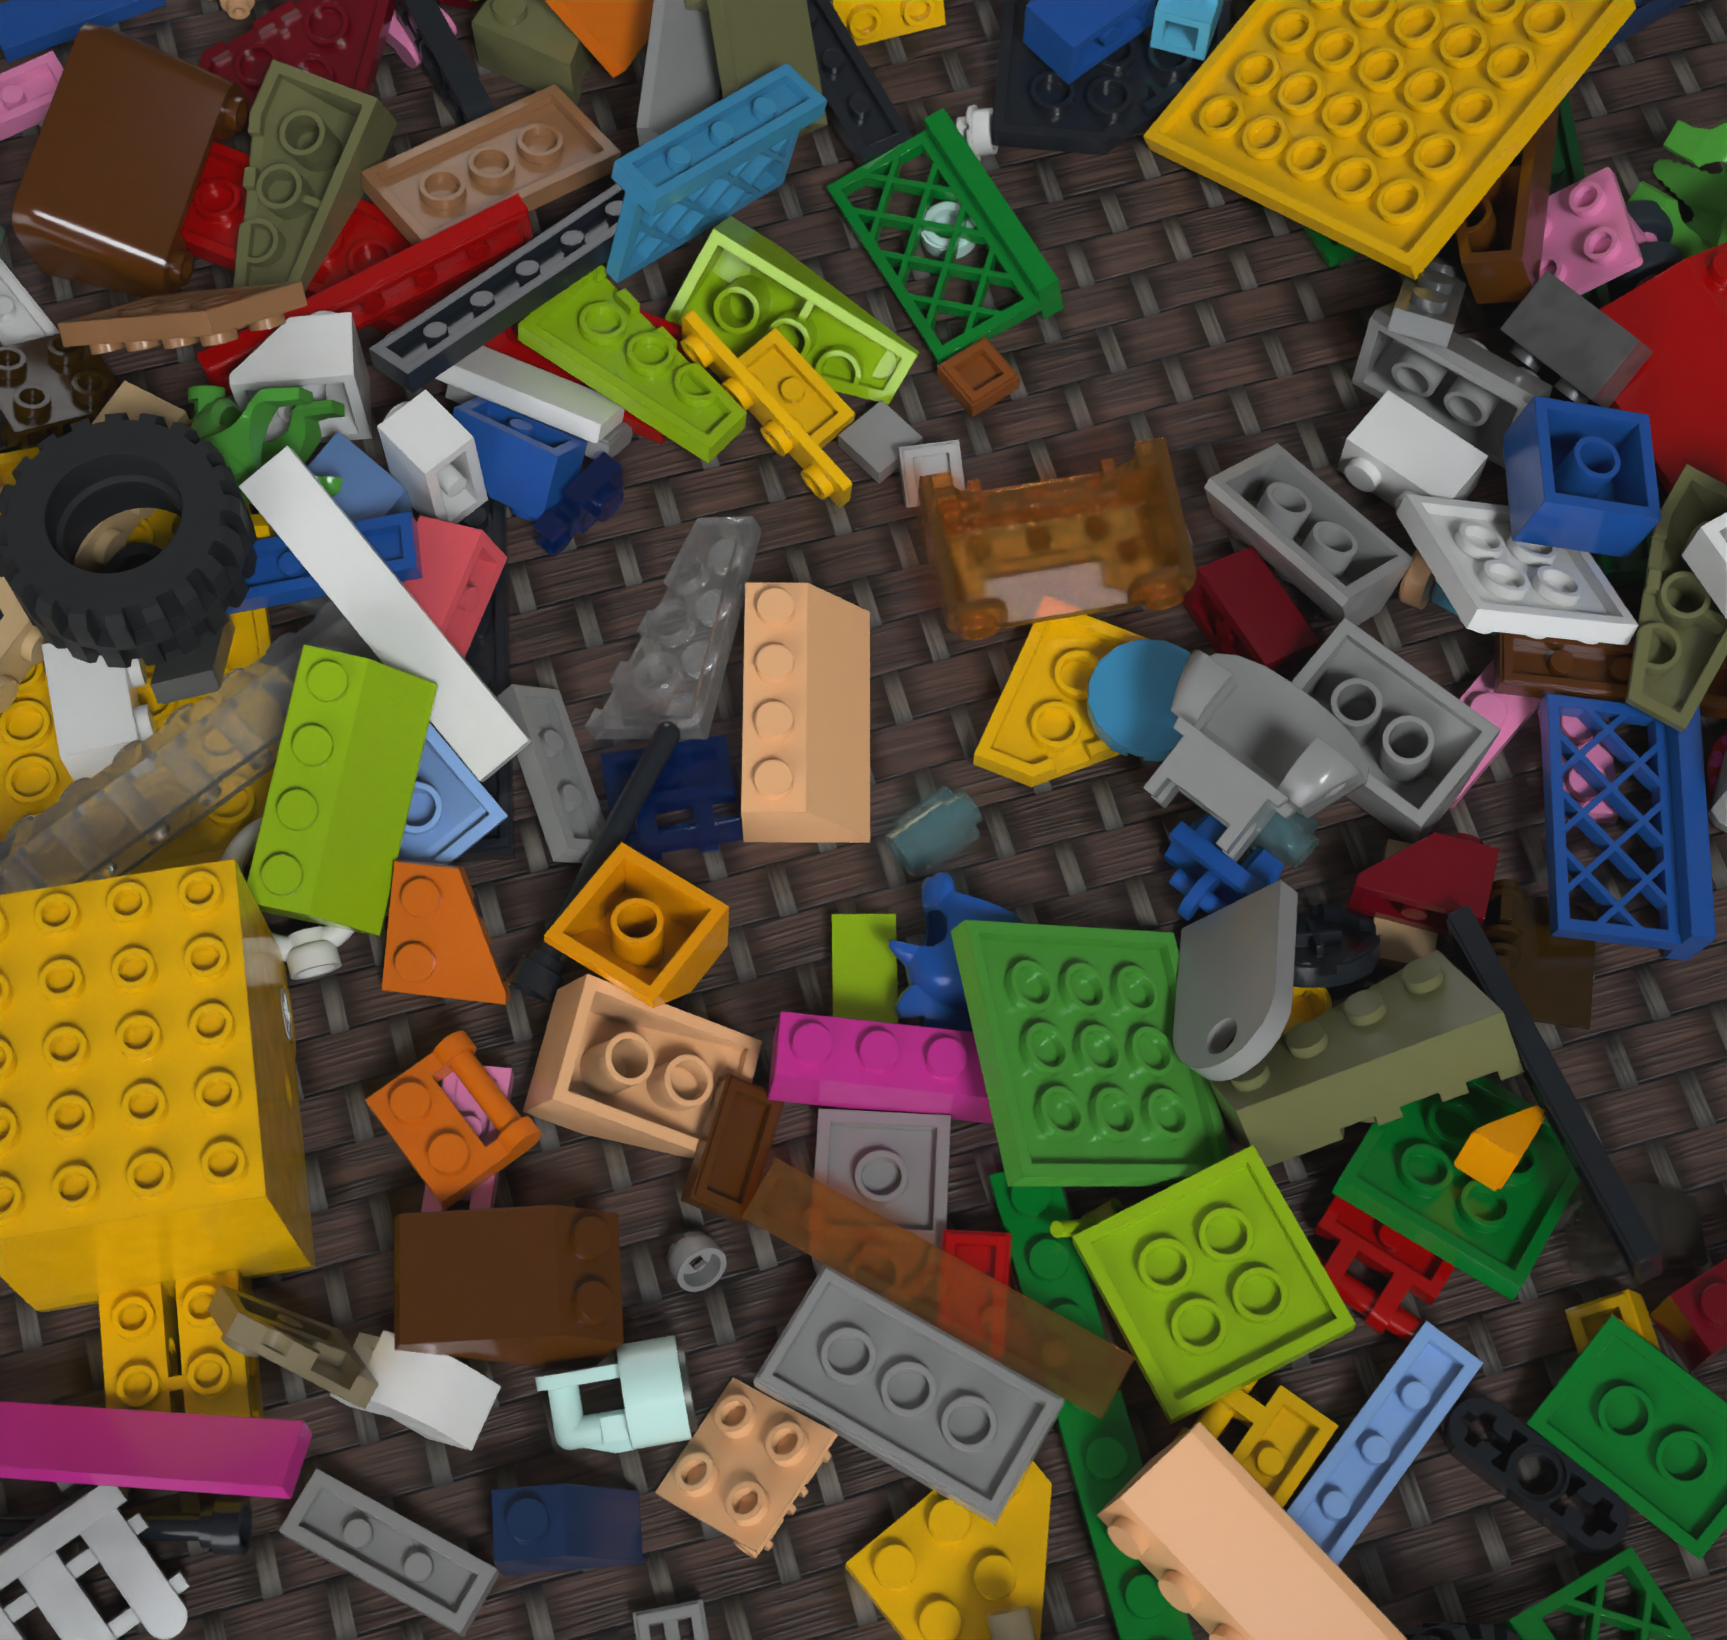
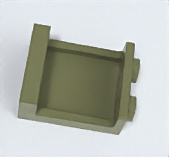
M684 0L686 10L709 12L723 99L785 63H788L822 95L806 0ZM825 110L823 117L799 131L798 138L828 125Z

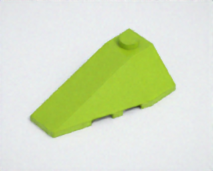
M729 216L713 228L664 318L682 326V316L692 309L737 358L776 327L834 391L876 402L882 400L886 404L891 402L920 353L781 246L732 216Z

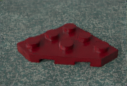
M288 0L253 21L254 28L226 45L223 41H220L203 51L198 66L237 83L249 101V116L272 60L371 95L395 10L393 0H299L294 3L292 0Z

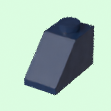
M563 1483L491 1490L494 1563L503 1576L643 1564L639 1491Z

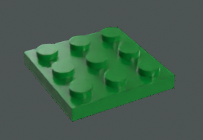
M1482 1076L1466 1082L1469 1091L1467 1094L1442 1102L1439 1093L1401 1106L1402 1118L1378 1126L1377 1122L1373 1123L1331 1193L1513 1301L1526 1281L1580 1180L1546 1117L1502 1189L1498 1188L1495 1192L1454 1166V1161L1474 1130L1534 1106Z

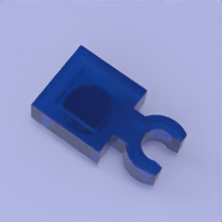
M603 451L562 491L563 501L556 507L547 510L533 525L534 529L540 533L539 537L535 540L536 544L554 558L568 546L577 531L584 534L597 520L600 522L608 520L618 510L624 498L622 465Z

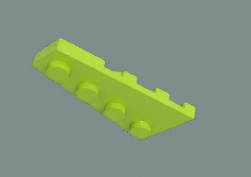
M600 265L569 288L531 312L518 324V340L708 464L745 428L747 412L699 363L690 364L677 350V341L663 326L656 329L640 313V303L625 288L619 291L606 278V268L603 265Z

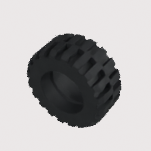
M127 413L105 414V421L91 424L89 419L86 418L70 424L72 431L57 439L53 433L37 445L40 453L32 460L27 456L22 459L12 472L16 480L15 485L6 484L0 494V570L30 622L38 627L44 639L57 649L68 648L73 658L84 662L95 663L100 655L104 658L108 667L128 668L131 667L132 659L143 658L146 666L166 662L165 654L181 648L183 654H186L201 646L198 637L209 630L213 635L217 634L230 621L226 613L227 608L231 606L237 609L244 601L249 591L244 578L250 579L255 574L257 555L253 548L257 541L254 524L230 467L226 466L220 451L210 441L200 440L196 430L179 422H173L171 427L168 428L164 417L140 413L139 420H129ZM136 508H156L172 512L181 517L176 534L167 547L155 558L137 568L119 573H94L74 566L76 553L89 532L102 521L117 513Z

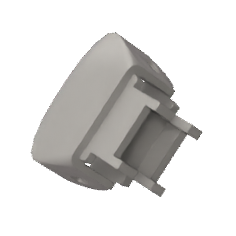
M1195 649L1183 669L1173 698L1172 708L1170 709L1177 719L1173 728L1183 737L1143 788L1165 809L1176 794L1181 792L1222 823L1227 829L1216 844L1223 849L1224 854L1237 862L1276 812L1286 820L1296 812L1307 819L1365 785L1369 774V766L1361 746L1344 724L1292 682L1266 666L1241 656L1219 653L1208 656L1202 651Z

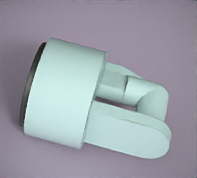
M675 1335L622 1344L617 1348L618 1362L535 1377L537 1391L548 1390L555 1440L561 1448L566 1450L588 1448L620 1453L691 1440V1432L698 1431L684 1342L676 1341ZM620 1378L625 1408L583 1416L579 1385Z

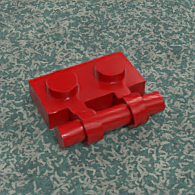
M1335 1196L1314 1233L1336 1246V1249L1328 1261L1317 1255L1318 1259L1343 1302L1367 1317L1364 1321L1365 1325L1380 1334L1386 1329L1409 1343L1422 1320L1400 1307L1401 1301L1408 1291L1427 1304L1432 1305L1455 1266L1340 1197ZM1354 1258L1389 1279L1381 1294L1346 1273Z

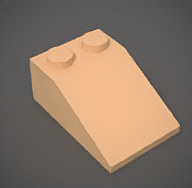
M586 974L557 989L523 1113L581 1134L693 1159L718 1077L729 1073L752 1083L762 1041L667 1004L652 1008L613 983Z

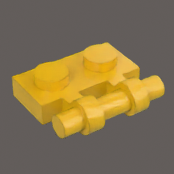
M1258 1380L1206 1406L1191 1428L1200 1422L1218 1439L1231 1419L1238 1420L1247 1426L1249 1431L1232 1456L1283 1508L1338 1425L1281 1384L1267 1405H1262L1248 1395ZM1181 1428L1172 1442L1187 1432L1189 1428Z

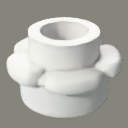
M971 105L966 110V116L957 118L956 127L980 162L981 156L994 155L998 151V146H994L991 140L994 109H978L977 105Z

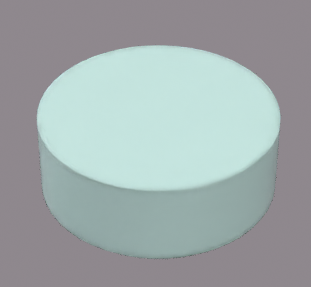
M951 201L937 203L929 208L925 220L955 226L960 206L958 203ZM967 218L965 228L974 229ZM921 231V242L924 248L932 255L945 259L951 238L939 237L930 231ZM961 238L956 259L967 255L976 244Z

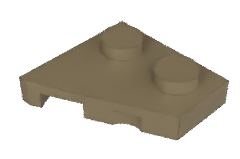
M224 1285L219 1286L208 1307V1311L223 1333L221 1340L227 1346L250 1357H259L260 1355L364 1409L367 1407L379 1384L340 1329Z

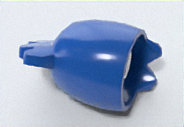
M937 872L933 877H926L921 885L922 907L926 918L923 946L889 940V948L906 968L907 983L909 985L899 995L894 1011L897 1017L903 1020L918 1017L920 1019L919 1026L973 1032L950 931L964 920L1022 923V920L1001 906L958 893L953 878L947 872Z

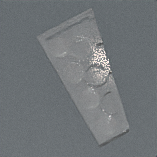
M753 516L697 518L663 581L668 588L665 595L653 611L648 610L637 629L642 637L628 662L620 661L609 681L614 689L603 710L595 708L585 725L594 739H651L657 726L665 721L677 724L681 732L680 739H708L745 597V582L749 581L762 531Z

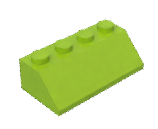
M303 645L247 880V885L261 912L381 937L391 894L394 861L398 860L437 694V684L369 658Z

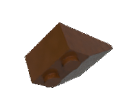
M561 1205L402 1213L394 1219V1350L574 1370L598 1365L624 1343L618 1213Z

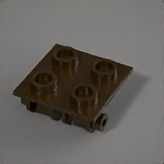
M60 333L9 346L0 347V413L6 422L0 423L1 440L5 447L16 446L18 450H24L28 446L39 444L45 440L47 432L49 436L54 433L57 439L62 437L63 425L66 432L69 433L72 431L70 424L88 418L92 424L120 386L99 354H91L89 345L64 347Z
M1509 879L1495 880L1481 928L1533 1022L1589 1030L1591 1024L1595 941L1550 936L1549 901L1525 898L1524 894L1519 892V884L1516 881ZM1569 904L1571 919L1596 921L1597 907ZM1462 965L1461 972L1470 980Z

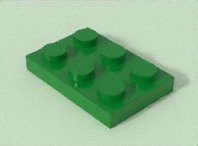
M1611 1313L1530 1416L1526 1424L1614 1491L1622 1500L1697 1559L1701 1560L1727 1527V1401Z

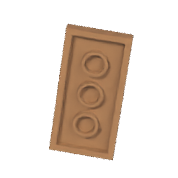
M553 84L361 171V189L413 246L516 193L520 195L528 208V212L612 173L614 162L621 158V152L556 84Z
M302 281L150 295L57 324L64 347L89 345L92 355L112 352L125 347L127 352H135L162 344L164 349H174L200 341L201 345L206 347L238 339L237 330L249 326L250 331H259L283 325L286 323L284 313L308 306Z

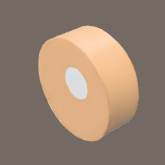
M1416 549L1412 556L1414 560L1403 576L1399 589V598L1402 603L1422 610L1430 599L1436 580L1419 550Z

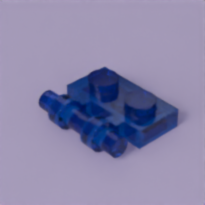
M726 735L677 743L637 817L638 831L628 833L624 844L652 861L662 860L661 853L699 848L700 854L719 851L718 844L743 841L740 816L714 819L712 808L713 805L737 802ZM646 747L601 754L610 813ZM693 809L694 823L657 828L656 814Z

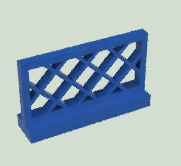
M1546 693L1539 703L1550 936L1663 949V958L1683 961L1690 960L1716 939L1700 704L1687 728L1681 733L1627 703ZM1560 715L1577 717L1595 737L1579 750L1561 731ZM1621 723L1647 726L1648 751L1641 757L1613 731ZM1600 742L1627 768L1612 783L1585 756ZM1562 756L1567 760L1563 765ZM1648 760L1650 768L1645 764ZM1571 767L1598 793L1584 808L1563 788V774ZM1632 774L1651 793L1652 809L1644 816L1617 789ZM1603 800L1631 827L1616 841L1588 814ZM1565 814H1566L1567 817L1570 819L1566 824H1565ZM1652 817H1653V825L1649 822V820H1650ZM1574 825L1602 852L1587 867L1566 848V833ZM1635 832L1655 852L1656 867L1647 875L1620 848ZM1607 858L1634 885L1619 901L1591 874ZM1568 874L1573 878V880L1569 883ZM1655 877H1657V885L1652 881ZM1578 884L1606 912L1597 921L1570 918L1569 892ZM1640 892L1659 911L1660 929L1642 927L1623 906ZM1611 918L1616 924L1606 922Z

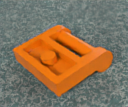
M463 1030L454 1032L444 1038L431 1054L365 1099L371 1112L444 1210L531 1149L542 1136V1132L529 1116H520L474 1054L477 1047ZM452 1072L459 1078L500 1133L498 1139L486 1147L438 1085L439 1081Z

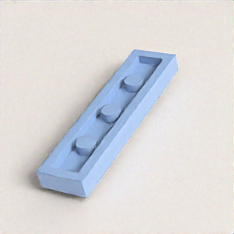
M1428 1321L1423 1324L1286 1512L1337 1566L1483 1364L1482 1361Z

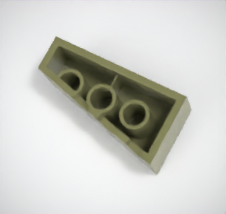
M486 0L471 21L479 66L536 91L556 84L577 106L582 93L581 84L585 72L590 70L594 59L591 52L544 0Z

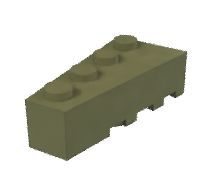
M1436 950L1423 958L1411 961L1402 970L1368 989L1352 994L1343 1003L1309 1022L1295 1026L1278 1039L1273 1048L1258 1064L1244 1074L1230 1080H1209L1232 1136L1243 1149L1254 1145L1267 1168L1342 1140L1344 1138V1127L1358 1122H1377L1378 1126L1402 1118L1403 1114L1400 1107L1436 1093H1439L1442 1102L1469 1093L1466 1085L1468 1081L1497 1071L1502 1081L1523 1073L1524 1069L1504 1012L1441 952Z

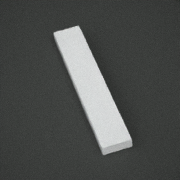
M286 446L238 486L383 664L438 685L430 721L479 781L484 782L532 742L292 448Z

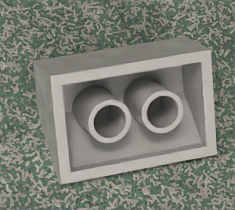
M654 0L636 126L639 146L723 99L709 12L686 10L684 0Z
M1396 301L1376 309L1370 317L1351 383L1379 399L1387 390L1391 391L1488 455V460L1505 469L1503 435L1534 396L1549 398L1554 387L1542 381L1533 371L1524 367H1517L1488 351L1480 342L1464 338L1453 331L1447 348L1388 331L1387 328Z
M1278 443L1210 477L1204 486L1212 514L1230 529L1232 535L1240 542L1253 546L1257 553L1274 567L1276 573L1282 579L1295 585L1319 606L1321 612L1327 618L1338 624L1346 618L1358 626L1379 613L1414 560Z
M1346 618L1342 620L1292 680L1294 685L1319 702L1342 722L1361 746L1369 766L1367 783L1346 795V797L1411 844L1424 839L1454 803L1501 730Z

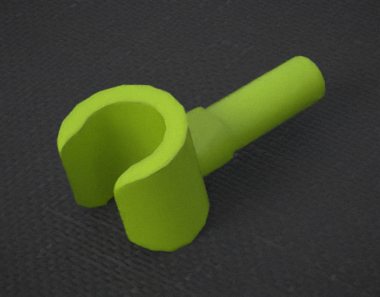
M1111 1199L1082 1215L1080 1219L1054 1221L1050 1226V1232L1055 1238L1072 1237L1115 1215L1118 1210L1123 1208V1205L1119 1200Z

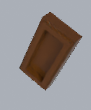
M729 1073L718 1077L680 1201L738 1225L748 1222L784 1102L768 1100V1090Z

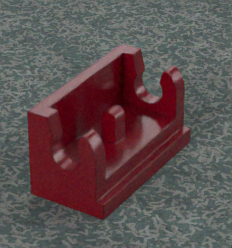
M1253 546L1199 567L1181 601L1216 653L1241 656L1266 666L1284 678L1294 674L1301 668L1296 659H1300L1315 651L1320 643L1316 634Z

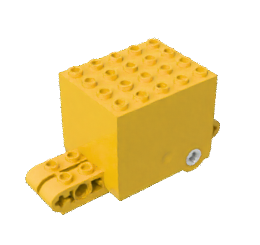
M235 859L0 895V1277L39 1312L99 1303L106 1408L184 1413L185 1406V1413L264 1418L259 1357L241 1354L227 1346L221 1340L223 1333L208 1311V1307L220 1285L253 1296L251 1278L316 1268L295 1062L296 1035L287 971L275 939Z

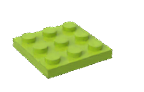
M1254 1145L1072 1236V1243L1170 1425L1348 1334L1356 1326L1355 1321Z

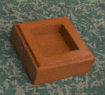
M985 336L937 365V378L971 418L1019 389V375Z

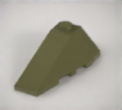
M272 60L249 116L248 133L252 136L249 167L244 169L243 187L247 190L244 222L240 224L238 232L233 287L302 281L304 292L306 291L365 193L361 189L360 172L381 163L398 123L378 98Z
M1688 464L1684 467L1660 509L1661 521L1653 528L1638 620L1639 626L1636 633L1625 700L1629 705L1681 733L1687 728L1727 656V619L1682 557V554L1700 527L1727 512V485Z

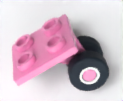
M1609 167L1550 195L1548 198L1539 279L1548 270L1579 295L1613 280L1617 294L1621 297L1684 259L1679 248L1670 243L1673 237V226L1668 215L1655 201L1639 200L1625 204L1616 175Z

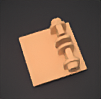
M732 1378L655 1493L734 1540L733 1544L738 1549L756 1559L762 1549L770 1551L774 1545L771 1539L783 1523L785 1514L794 1515L797 1508L793 1502L797 1496L805 1498L809 1492L805 1484L808 1485L822 1462L828 1463L832 1457L828 1449L838 1435L834 1431L745 1383Z

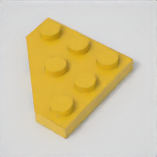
M1045 599L977 746L973 765L1033 787L1121 755L1113 751L1095 734L1087 714L1089 680L1099 660L1115 647L1139 639H1151Z
M1032 1461L996 1526L933 1490L847 1561L845 1568L902 1640H991L986 1615L1003 1609L1025 1605L1029 1607L1036 1640H1040L1052 1483Z

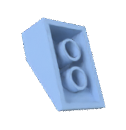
M429 724L399 859L450 865L508 818V815L435 728Z

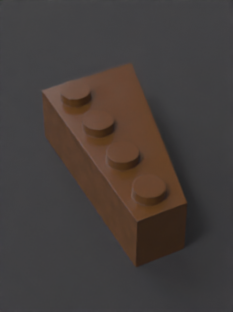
M1560 103L1456 230L1461 264L1476 304L1522 301L1539 280Z

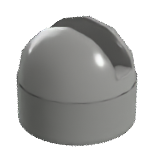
M701 1231L684 1233V1238L680 1239L676 1244L673 1242L670 1245L666 1258L669 1270L680 1287L689 1292H699L711 1287L721 1278L726 1269L727 1259L714 1239ZM701 1256L703 1259L692 1267L690 1262L694 1258Z

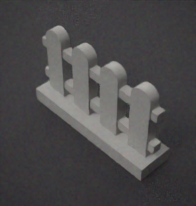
M88 1484L0 1546V1590L17 1578L26 1589L4 1606L0 1601V1640H27L15 1622L37 1606L61 1640H120V1636L140 1622H142L152 1636L159 1639H170L177 1636L187 1623V1607L179 1594L189 1588L190 1583L180 1569L167 1577L138 1536V1534L149 1527L139 1510L127 1519L121 1512L119 1506L127 1501L128 1490L126 1487ZM80 1534L88 1546L65 1562L57 1550ZM99 1562L129 1604L128 1607L108 1621H106L77 1579Z

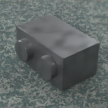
M1548 270L1545 271L1500 328V330L1516 341L1509 352L1535 372H1538L1546 364L1561 376L1554 387L1569 399L1581 404H1587L1591 399L1601 407L1606 408L1610 407L1654 352Z

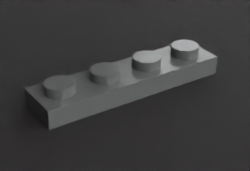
M1450 238L1425 270L1419 273L1417 280L1405 275L1387 328L1388 331L1447 348L1468 281L1461 264L1456 239Z

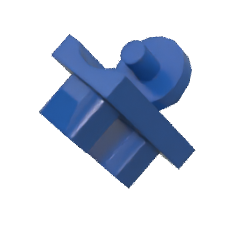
M1208 813L1190 827L1181 821L1169 834L1168 839L1171 840V844L1163 858L1177 869L1171 877L1169 884L1185 896L1177 910V914L1186 921L1193 919L1201 910L1210 915L1277 882L1284 868L1283 863L1267 850L1257 847L1240 866L1224 854L1223 849L1216 844L1227 827Z

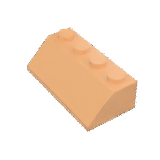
M745 582L741 817L744 842L870 843V611L810 583Z
M1200 1422L1152 1457L1097 1514L1108 1526V1535L1114 1545L1128 1557L1139 1559L1159 1581L1158 1587L1164 1598L1179 1611L1189 1613L1209 1634V1640H1408Z

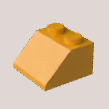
M621 842L544 934V942L650 1007L656 1008L692 992L728 946L729 906Z

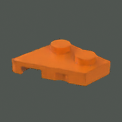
M403 859L394 861L382 991L502 1005L510 1002V988L507 981L503 982L490 947L493 943L484 919L478 915L473 902L475 895L464 866Z

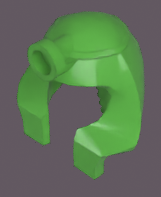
M1727 119L1713 129L1695 128L1678 120L1664 142L1663 147L1697 167L1719 161L1724 162V169L1721 173L1710 174L1707 171H1701L1697 167L1691 168L1688 164L1674 163L1671 159H1660L1654 163L1653 172L1656 178L1663 181L1665 187H1669L1672 193H1676L1679 199L1684 200V203L1691 207L1694 216L1688 223H1684L1681 219L1677 200L1644 181L1638 184L1627 203L1639 200L1657 202L1668 215L1673 226V237L1670 243L1679 248L1683 259L1727 242Z
M203 385L188 388V402L194 404V418L190 428L197 431L200 440L210 441L220 451L226 466L231 468L238 486L286 446L292 448L305 464L322 438L318 421L328 418L345 417V404L334 400L314 401L313 393L302 387L261 389L251 399L243 413L237 404L230 398L225 397V388ZM297 405L291 410L289 428L270 442L264 441L269 424L278 408ZM315 476L331 496L340 492L343 478ZM239 488L245 504L251 503V501Z

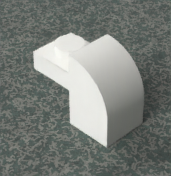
M383 1330L380 1337L359 1333L353 1348L379 1385L365 1409L333 1393L330 1396L349 1407L391 1417L429 1440L472 1451L501 1386L449 1355L394 1350V1333Z

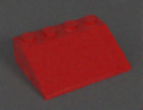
M1726 242L1685 258L1599 309L1654 351L1610 407L1612 409L1649 415L1656 476L1668 494L1671 492L1686 464L1727 485Z

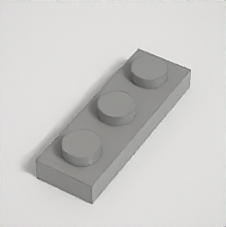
M511 684L497 699L532 740L528 746L517 754L552 860L555 862L583 863L605 824V819L560 691L557 689Z
M317 1468L279 1529V1532L288 1539L462 1637L466 1635L500 1575L497 1568Z

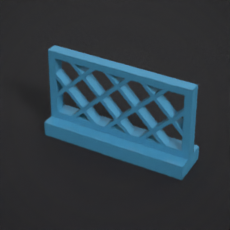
M785 63L615 160L611 178L625 191L606 273L616 283H619L781 186L785 180L799 131L823 117L828 100L788 63Z

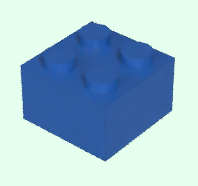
M1534 396L1503 435L1512 541L1627 558L1661 521L1648 414Z

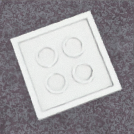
M1405 494L1396 515L1466 629L1482 634L1501 632L1526 635L1534 639L1551 637L1578 640L1586 644L1601 642L1628 645L1639 625L1589 552L1512 541L1509 506Z

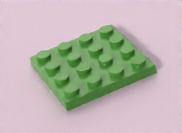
M964 920L950 931L1008 1186H1172L1231 1156L1217 1098L1209 1080L1185 1065L1178 1058L1174 1049L1173 1027L1179 965V951L1174 933Z

